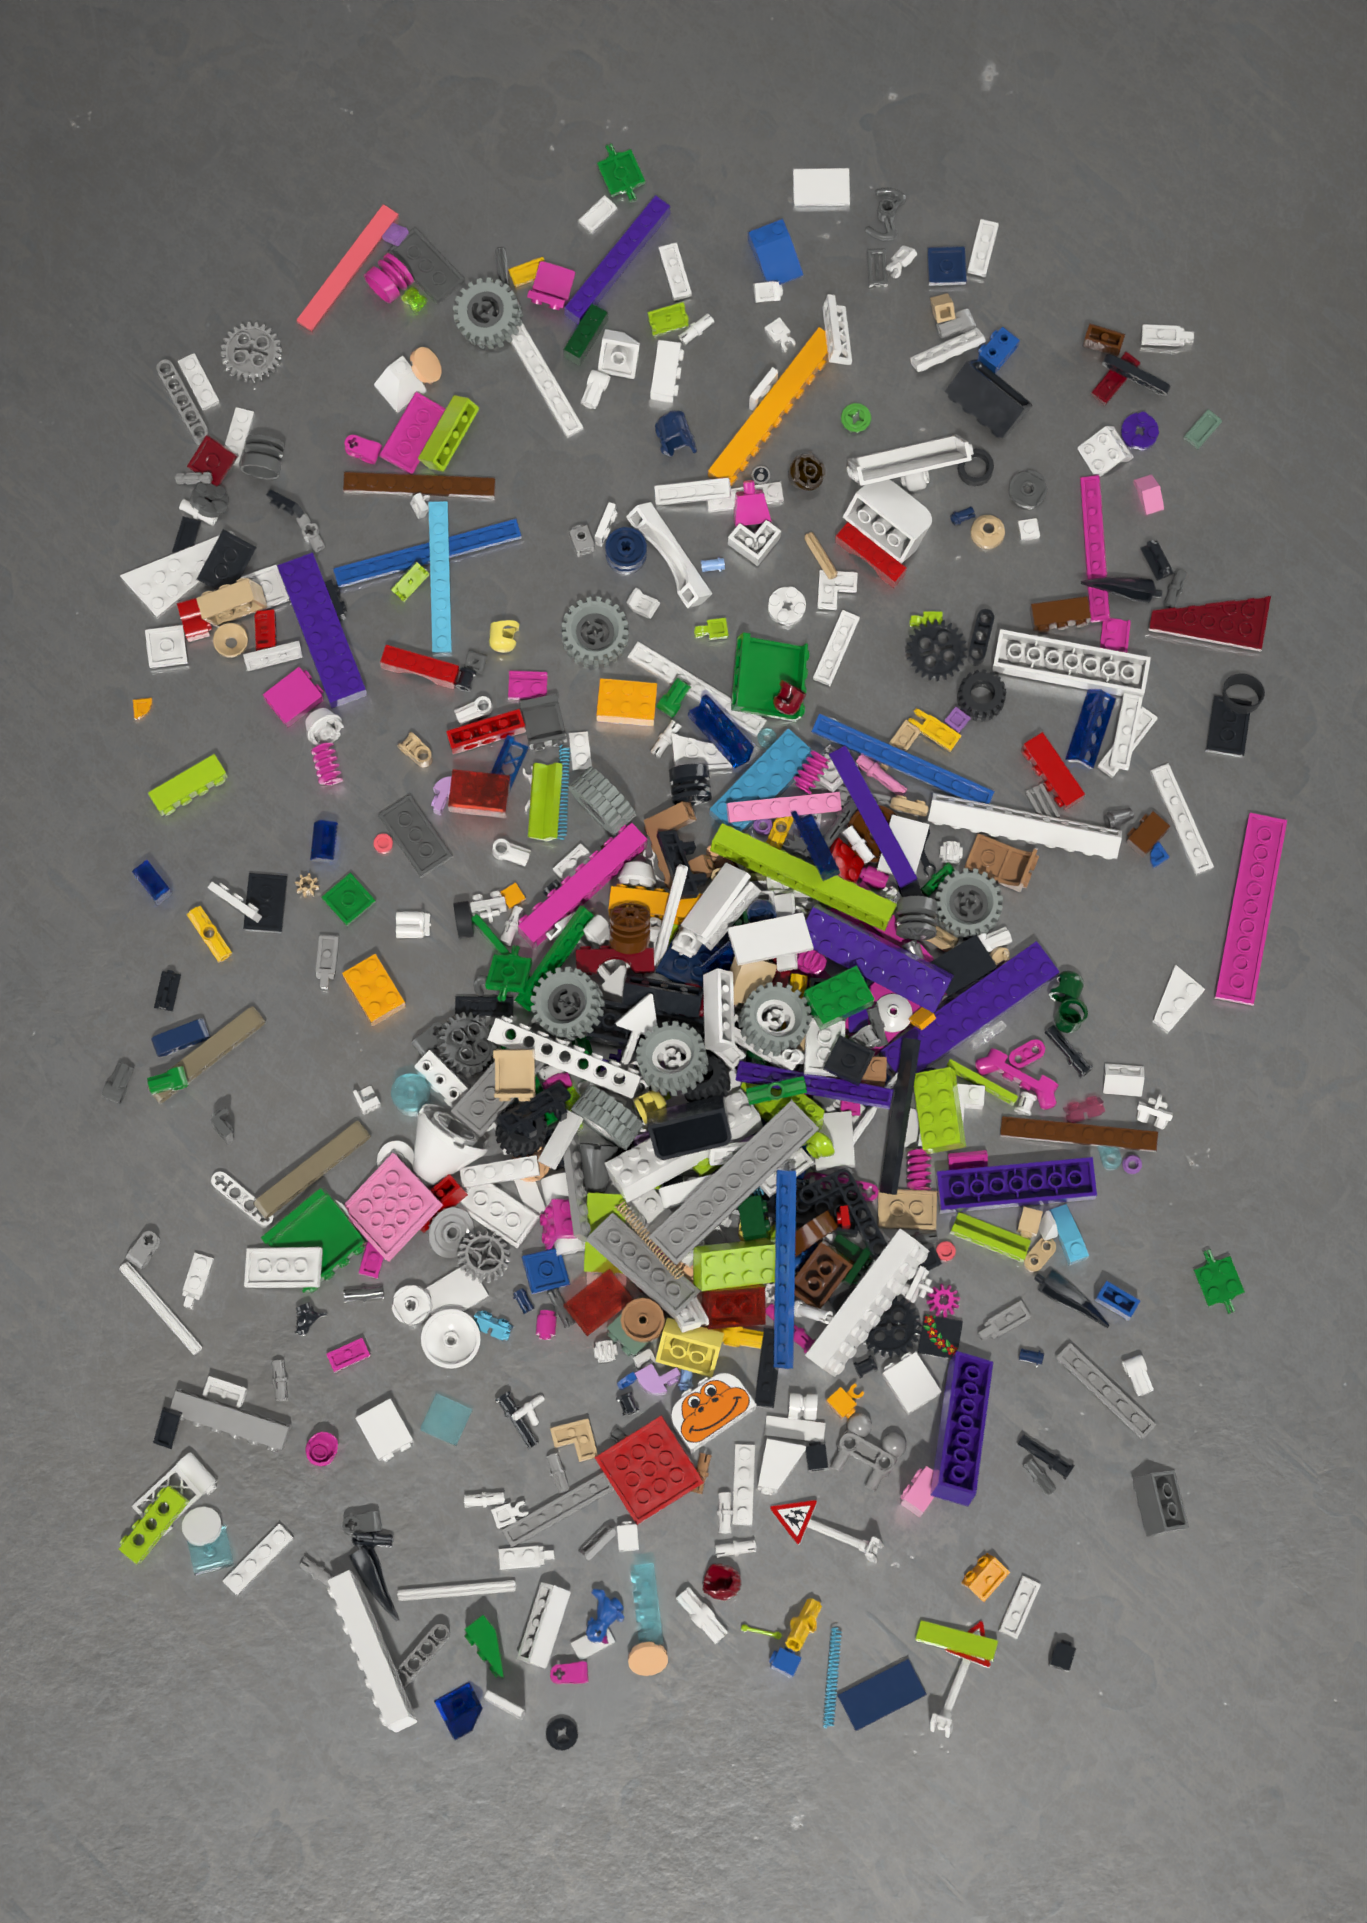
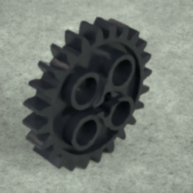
M935 619L933 625L928 620L926 622L927 627L920 624L921 630L914 629L913 631L916 635H909V638L913 641L906 643V645L911 647V649L905 651V653L911 654L907 658L908 661H913L910 668L916 666L915 674L921 671V678L928 675V681L933 676H935L936 682L939 681L940 676H942L944 681L947 680L946 674L953 677L952 671L959 672L960 670L957 666H964L961 659L967 658L966 655L962 654L968 650V648L962 647L966 643L965 640H960L963 633L957 635L958 627L952 630V623L945 626V620L938 624L937 619ZM945 634L948 637L947 643H940L938 635ZM920 640H928L930 643L929 648H921ZM950 644L953 645L950 649L940 651L939 655L932 653L923 657L920 656L923 652L933 650L934 646L941 648ZM945 652L952 653L953 660L951 662L944 660L943 655ZM926 658H933L935 666L928 667L925 664Z
M896 1295L891 1307L884 1311V1319L876 1325L879 1328L871 1329L867 1339L862 1343L863 1345L869 1343L867 1350L870 1351L874 1348L875 1356L881 1352L882 1358L885 1357L886 1353L889 1354L890 1359H892L893 1353L900 1357V1351L907 1354V1347L914 1348L911 1342H918L915 1335H921V1331L916 1328L922 1327V1325L916 1321L920 1319V1316L914 1315L917 1312L916 1308L910 1309L911 1302L906 1305L904 1304V1297L898 1301ZM897 1312L904 1314L903 1319L899 1321L893 1317ZM888 1323H892L891 1330H887L886 1326H888ZM906 1324L907 1327H900V1325ZM899 1331L905 1333V1337L901 1340H897L894 1337ZM877 1333H884L885 1338L882 1341L875 1339Z

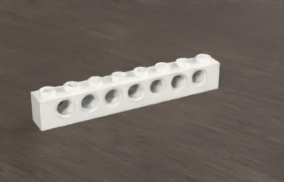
M502 1016L501 1019H495L487 1040L509 1049H535V1059L629 1098L633 1099L642 1079V1076L638 1075L640 1071L630 1067L628 1070L621 1068V1063L610 1060V1063L602 1060L603 1056L593 1052L592 1055L584 1053L585 1049L574 1045L571 1048L566 1045V1041L556 1038L555 1041L549 1039V1034L538 1030L537 1033L530 1031L531 1027L522 1023L519 1026L512 1024L513 1020ZM509 1029L516 1031V1038L513 1040L507 1037ZM527 1036L534 1038L535 1043L532 1047L525 1045V1038ZM546 1043L551 1044L553 1048L552 1053L549 1055L543 1052V1046ZM563 1051H568L571 1055L568 1062H564L561 1059ZM581 1058H586L589 1061L587 1069L580 1068L579 1061ZM600 1065L605 1066L607 1069V1074L604 1077L597 1074V1068ZM617 1073L624 1074V1083L618 1084L615 1081Z

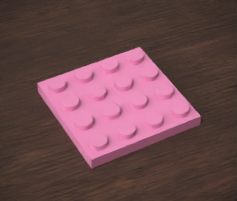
M392 1153L349 1198L344 1206L348 1210L349 1220L385 1260L390 1261L443 1204L395 1153Z

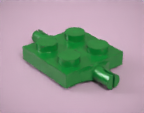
M612 143L606 145L605 148L609 156L597 162V167L611 198L626 193L630 202L636 201L637 198L633 190L646 184V181L632 150L616 153Z
M515 945L512 946L510 954H494L485 986L486 989L499 991L497 997L499 1001H505L507 992L524 993L532 967V958L518 956L520 950L518 945L516 947Z
M1211 1249L1204 1251L1203 1254L1207 1263L1203 1267L1195 1269L1194 1274L1208 1307L1224 1304L1228 1314H1231V1311L1232 1313L1236 1311L1231 1300L1245 1293L1231 1256L1221 1260H1214Z

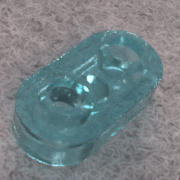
M1097 1146L1103 1167L1111 1171L1116 1170L1122 1161L1119 1148ZM1108 1158H1113L1114 1164H1109Z

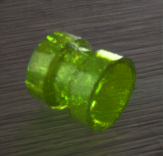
M414 286L409 288L401 298L405 304L411 306V310L414 313L419 312L428 301L424 295L419 294L418 289Z

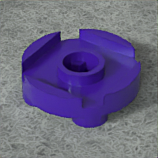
M1146 412L1129 415L1121 427V438L1126 446L1131 449H1139V451L1151 448L1159 435L1157 422ZM1136 428H1142L1144 435L1135 434Z

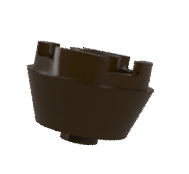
M801 454L792 461L788 470V479L795 488L812 491L821 485L826 471L823 462L820 463L814 457L815 455Z

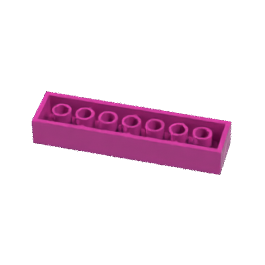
M633 823L621 827L618 831L619 835L614 839L612 837L604 843L605 847L600 852L596 850L589 857L591 860L588 863L579 865L572 877H566L561 882L562 886L558 890L553 889L547 895L548 899L542 903L540 901L534 906L533 912L529 916L526 914L518 921V934L533 949H536L548 938L545 934L554 929L557 922L576 912L580 905L583 906L622 870L625 863L633 861L647 848L648 839Z

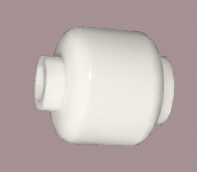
M928 470L901 476L902 485L906 486L909 491L925 489L927 484L930 483Z

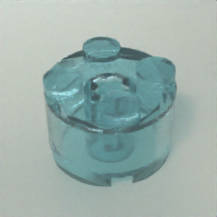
M404 1074L398 1077L392 1085L391 1097L393 1104L404 1115L416 1116L424 1104H430L431 1102L429 1085L423 1077L417 1074ZM410 1091L414 1092L413 1098H409L407 1095Z

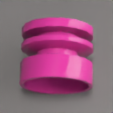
M386 253L383 256V260L380 259L378 261L380 269L373 266L364 274V279L382 300L391 304L400 296L398 288L403 291L406 290L407 285H411L414 279L401 261L392 254Z

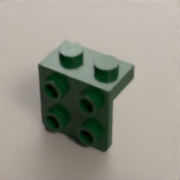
M837 1235L831 1245L855 1262L842 1280V1283L850 1288L852 1283L857 1284L862 1276L860 1274L863 1267L867 1268L873 1258L870 1257L871 1255L866 1247L863 1250L842 1235Z

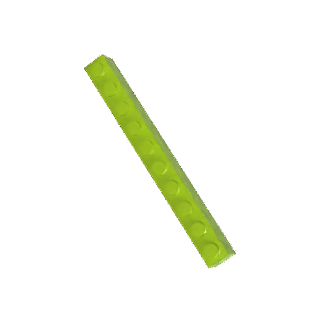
M722 823L712 840L710 851L880 930H886L894 915L897 904L890 899L883 898L873 891L861 888L857 884L848 882L836 874H831L818 866L809 864L801 858H796L784 850L770 846L767 842H762L749 834H744L732 826Z

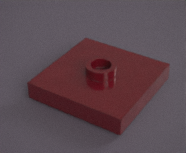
M206 435L187 467L195 473H202V475L203 473H211V484L220 486L238 458V455L211 436Z

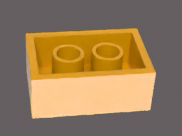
M600 678L597 721L654 726L657 683Z
M376 954L342 973L344 980L372 1026L406 1007L403 998Z

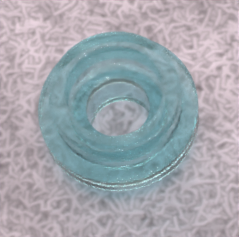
M764 729L758 734V743L764 748H770L777 740L776 733L771 729ZM769 736L771 740L766 742L764 737Z

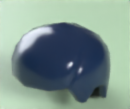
M757 899L748 907L747 916L749 921L754 923L777 918V912L774 904L769 900Z

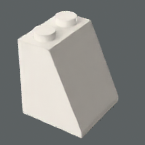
M767 1439L757 1490H761V1494L769 1496L777 1493L804 1455L806 1446Z

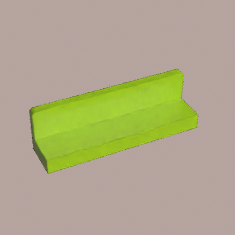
M533 763L528 825L529 838L542 841L557 839L563 765L561 763L550 765Z
M958 1212L950 1232L952 1235L1020 1262H1024L1031 1240L961 1212Z

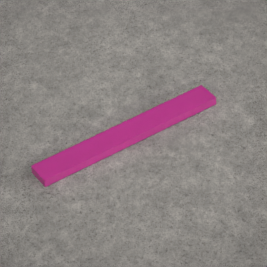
M1100 476L1080 477L1088 579L1107 577ZM1088 586L1091 622L1111 621L1109 593Z

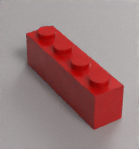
M1043 732L1023 744L1022 754L1027 761H1031L1033 771L1038 777H1042L1044 787L1048 792L1051 791L1055 796L1054 801L1059 808L1062 807L1066 811L1084 799V791Z

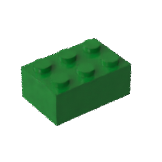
M857 966L805 990L802 998L805 997L807 999L806 1005L807 1007L810 1006L811 1014L820 1031L871 1007L875 1000Z

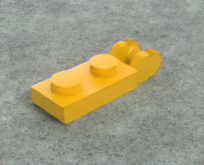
M916 708L914 711L915 715L925 720L922 725L912 718H909L908 721L919 728L923 735L951 752L961 738V735L932 715H928Z

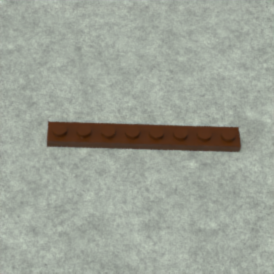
M344 472L343 492L416 495L421 493L423 496L495 498V478Z
M1002 1116L1000 1137L1157 1152L1158 1132Z

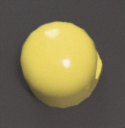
M512 620L491 623L490 647L494 651L501 653L512 651L516 646L513 636L515 632L519 631L520 624ZM505 626L514 627L509 629H503Z
M651 1090L633 1098L645 1124H647V1112L667 1108L666 1100L659 1091Z

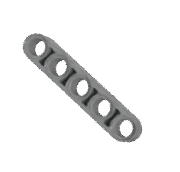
M161 360L156 368L159 378L193 441L200 445L205 436L209 435L207 426L171 361ZM164 368L170 369L168 373L161 372ZM172 384L179 385L176 389L170 388ZM183 399L187 400L185 405L178 404ZM191 415L196 416L193 421L187 420ZM199 431L205 432L201 437H197L196 433Z
M435 1625L396 1669L398 1675L404 1674L406 1676V1682L403 1684L404 1690L449 1639L450 1632L445 1625ZM439 1628L446 1630V1635L442 1639L435 1637V1632ZM429 1643L432 1645L433 1650L430 1654L422 1652L424 1644ZM411 1659L419 1660V1667L415 1670L409 1668V1661Z

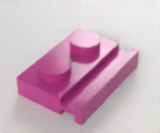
M1110 618L1111 621H1102L1100 648L1127 653L1131 621Z
M509 671L508 699L529 700L547 696L548 673Z

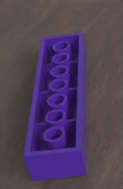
M313 552L277 565L331 709L367 696L364 683Z
M819 904L813 906L806 920L814 951H818V953L849 969L857 966L862 976L933 1013L937 1010L954 977L953 974Z
M1093 1157L937 1171L935 1175L940 1214L1094 1200L1097 1197Z
M956 1351L949 1361L930 1496L967 1507L976 1496L994 1363L992 1361Z

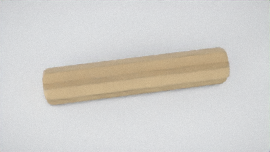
M812 532L806 534L805 541L828 579L836 578L838 572L815 534Z

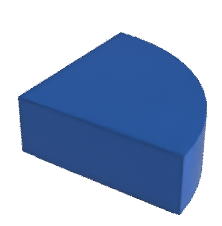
M1160 842L1155 844L1150 854V863L1153 869L1170 858Z
M632 1372L617 1383L618 1388L623 1390L636 1382L637 1377L635 1373Z

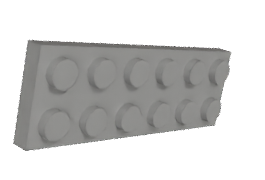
M613 1213L586 1239L674 1319L700 1293V1290L684 1276L674 1279L672 1273H669L670 1270H667V1267H664L665 1264L659 1261L660 1258L654 1255L655 1252L649 1249L650 1246H647V1243H644L642 1238Z

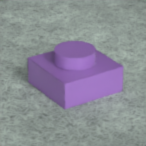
M392 223L382 235V238L388 243L399 246L409 232L407 228Z
M955 707L944 720V723L957 733H960L971 718L958 707Z

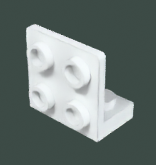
M1105 426L1078 447L1080 454L1092 473L1100 477L1120 462H1129L1134 458L1113 426Z

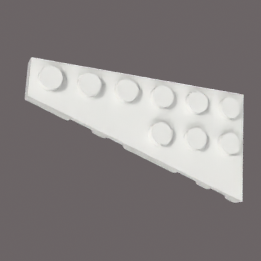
M219 536L122 574L120 578L158 619L201 583L196 578Z
M612 1182L604 1194L621 1193ZM654 1188L628 1202L626 1209L630 1207L626 1214L632 1210V1213L626 1218L630 1217L633 1213L635 1215L630 1220L637 1216V1219L631 1224L640 1219L634 1227L640 1222L642 1224L637 1229L645 1225L639 1233L645 1228L647 1230L642 1235L650 1231L644 1238L652 1234L673 1214L670 1209L663 1208L661 1197ZM626 1220V1225L632 1230H635L632 1228V1226L629 1225L630 1223H628ZM693 1250L681 1261L688 1267H691L693 1264Z

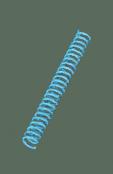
M563 745L559 746V763L561 761H570L569 759H561L562 757H570L569 755H561L570 754V752H567L570 748H562ZM563 766L562 768H563V769H569L570 767H568V766ZM562 770V772L568 773L569 770ZM564 777L561 780H569V778ZM561 781L563 784L569 783L568 781ZM561 785V787H569L568 785ZM562 792L560 795H568L569 793ZM560 796L563 799L569 798L568 796ZM563 803L560 806H568V804ZM560 807L559 810H560V809H562V810H567L568 808H567V807ZM559 811V813H568L567 811ZM559 818V821H567L566 818ZM558 822V828H567V826H559V824L567 825V822ZM558 829V832H567V830ZM558 833V836H566L567 834Z
M838 1627L831 1628V1630L834 1632H831V1635L833 1636H831L830 1638L833 1640H830V1642L833 1644H830V1647L833 1648H830L829 1650L833 1652H829V1654L832 1656L828 1657L832 1660L828 1661L829 1663H831L828 1664V1666L831 1668L827 1669L831 1672L827 1673L828 1675H830L827 1677L830 1680L826 1681L827 1683H829L826 1685L829 1688L826 1689V1691L828 1692L825 1693L826 1695H828L825 1697L828 1700L825 1701V1703L827 1704L824 1705L825 1707H827L824 1709L826 1711L824 1713V1715L826 1716L823 1717L825 1719V1721H823V1723H825L823 1725L824 1728H828L827 1726H834L833 1723L829 1722L835 1721L834 1719L829 1718H835L834 1715H830L835 1714V1711L830 1710L836 1709L835 1707H831L836 1705L835 1703L831 1702L837 1701L836 1699H832L837 1697L836 1695L832 1694H836L837 1691L833 1690L838 1689L837 1687H833L838 1685L837 1683H834L838 1681V1679L834 1678L839 1677L838 1675H835V1673L839 1672L834 1670L839 1669V1667H835L834 1665L840 1664L833 1662L840 1661L839 1659L833 1658L840 1657V1655L833 1654L840 1653V1651L833 1649H841L838 1646H833L841 1645V1643L834 1642L841 1641V1639L834 1638L842 1637L839 1634H834L842 1633V1631L835 1630L838 1629Z

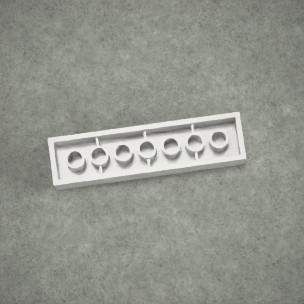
M1000 629L992 672L1123 696L1124 693L1144 696L1151 657Z
M741 1089L724 1098L732 1135L730 1143H738L763 1128L759 1113L753 1105H749L748 1098ZM650 1138L605 1163L610 1179L628 1203L696 1166L698 1162L705 1158H709V1150L661 1160L655 1156Z
M899 1229L805 1356L832 1376L836 1377L844 1370L848 1359H851L856 1354L860 1343L867 1339L872 1327L879 1323L884 1311L891 1307L896 1295L903 1291L908 1279L915 1275L919 1264H922L927 1259L929 1250L902 1229Z
M348 1570L327 1580L329 1583L327 1590L331 1598H334L337 1603L334 1605L336 1612L344 1620L342 1627L345 1633L351 1637L352 1641H349L353 1652L358 1654V1666L361 1671L364 1670L367 1676L364 1678L368 1689H372L374 1693L372 1700L375 1706L381 1710L382 1714L379 1717L382 1724L386 1725L388 1729L398 1732L417 1723L418 1721L359 1578Z

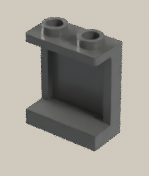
M557 693L519 701L530 750L540 751L545 749V746L553 745V747H558L567 742Z

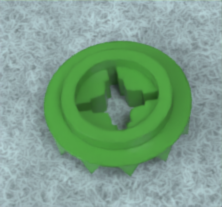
M853 403L844 408L841 414V421L844 428L850 432L859 433L866 430L870 425L871 414L866 406ZM859 412V419L861 421L857 420V422L853 424V418H851V416L855 417Z

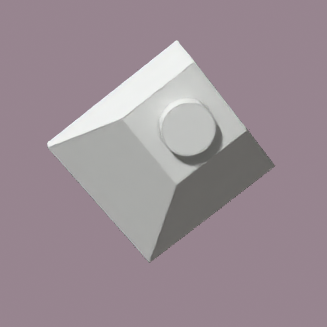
M605 329L598 371L609 375L635 379L640 343L624 332Z
M403 356L389 365L374 384L396 413H399L409 405L415 392L422 395L427 391L423 383L413 373L411 365Z

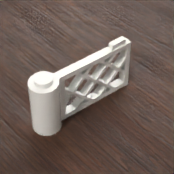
M190 1452L132 1507L143 1518L146 1513H143L138 1506L144 1501H152L154 1504L157 1500L155 1499V1491L159 1487L167 1488V1486H170V1477L177 1472L181 1477V1485L171 1487L180 1488V1494L182 1495L183 1488L192 1489L196 1494L189 1500L190 1502L177 1517L178 1519L205 1493L207 1495L211 1494L217 1488L215 1486L217 1481ZM168 1503L165 1504V1514L168 1512ZM154 1518L148 1523L152 1530L156 1528ZM170 1526L163 1536H165L173 1527Z

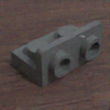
M225 1107L222 1110H216L212 1114L213 1118L210 1120L213 1129L228 1145L234 1140L232 1135L234 1132L231 1125L227 1122L230 1116L228 1109Z

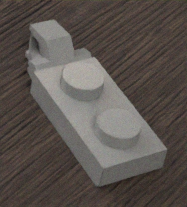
M319 935L315 972L316 978L320 979V989L328 990L329 979L334 980L339 936Z
M1019 1301L984 1323L986 1328L978 1332V1336L981 1341L990 1335L992 1339L998 1338L1029 1320L1031 1315L1023 1302Z

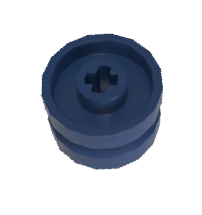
M622 527L614 530L606 540L605 557L611 569L619 574L629 575L636 573L643 567L647 557V544L645 537L640 531L631 527Z

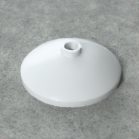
M455 1309L442 1310L431 1316L425 1323L421 1334L422 1348L428 1359L435 1365L448 1369L459 1368L469 1363L477 1354L480 1346V1331L476 1322L465 1312ZM453 1337L455 1342L449 1344L447 1342L448 1338Z

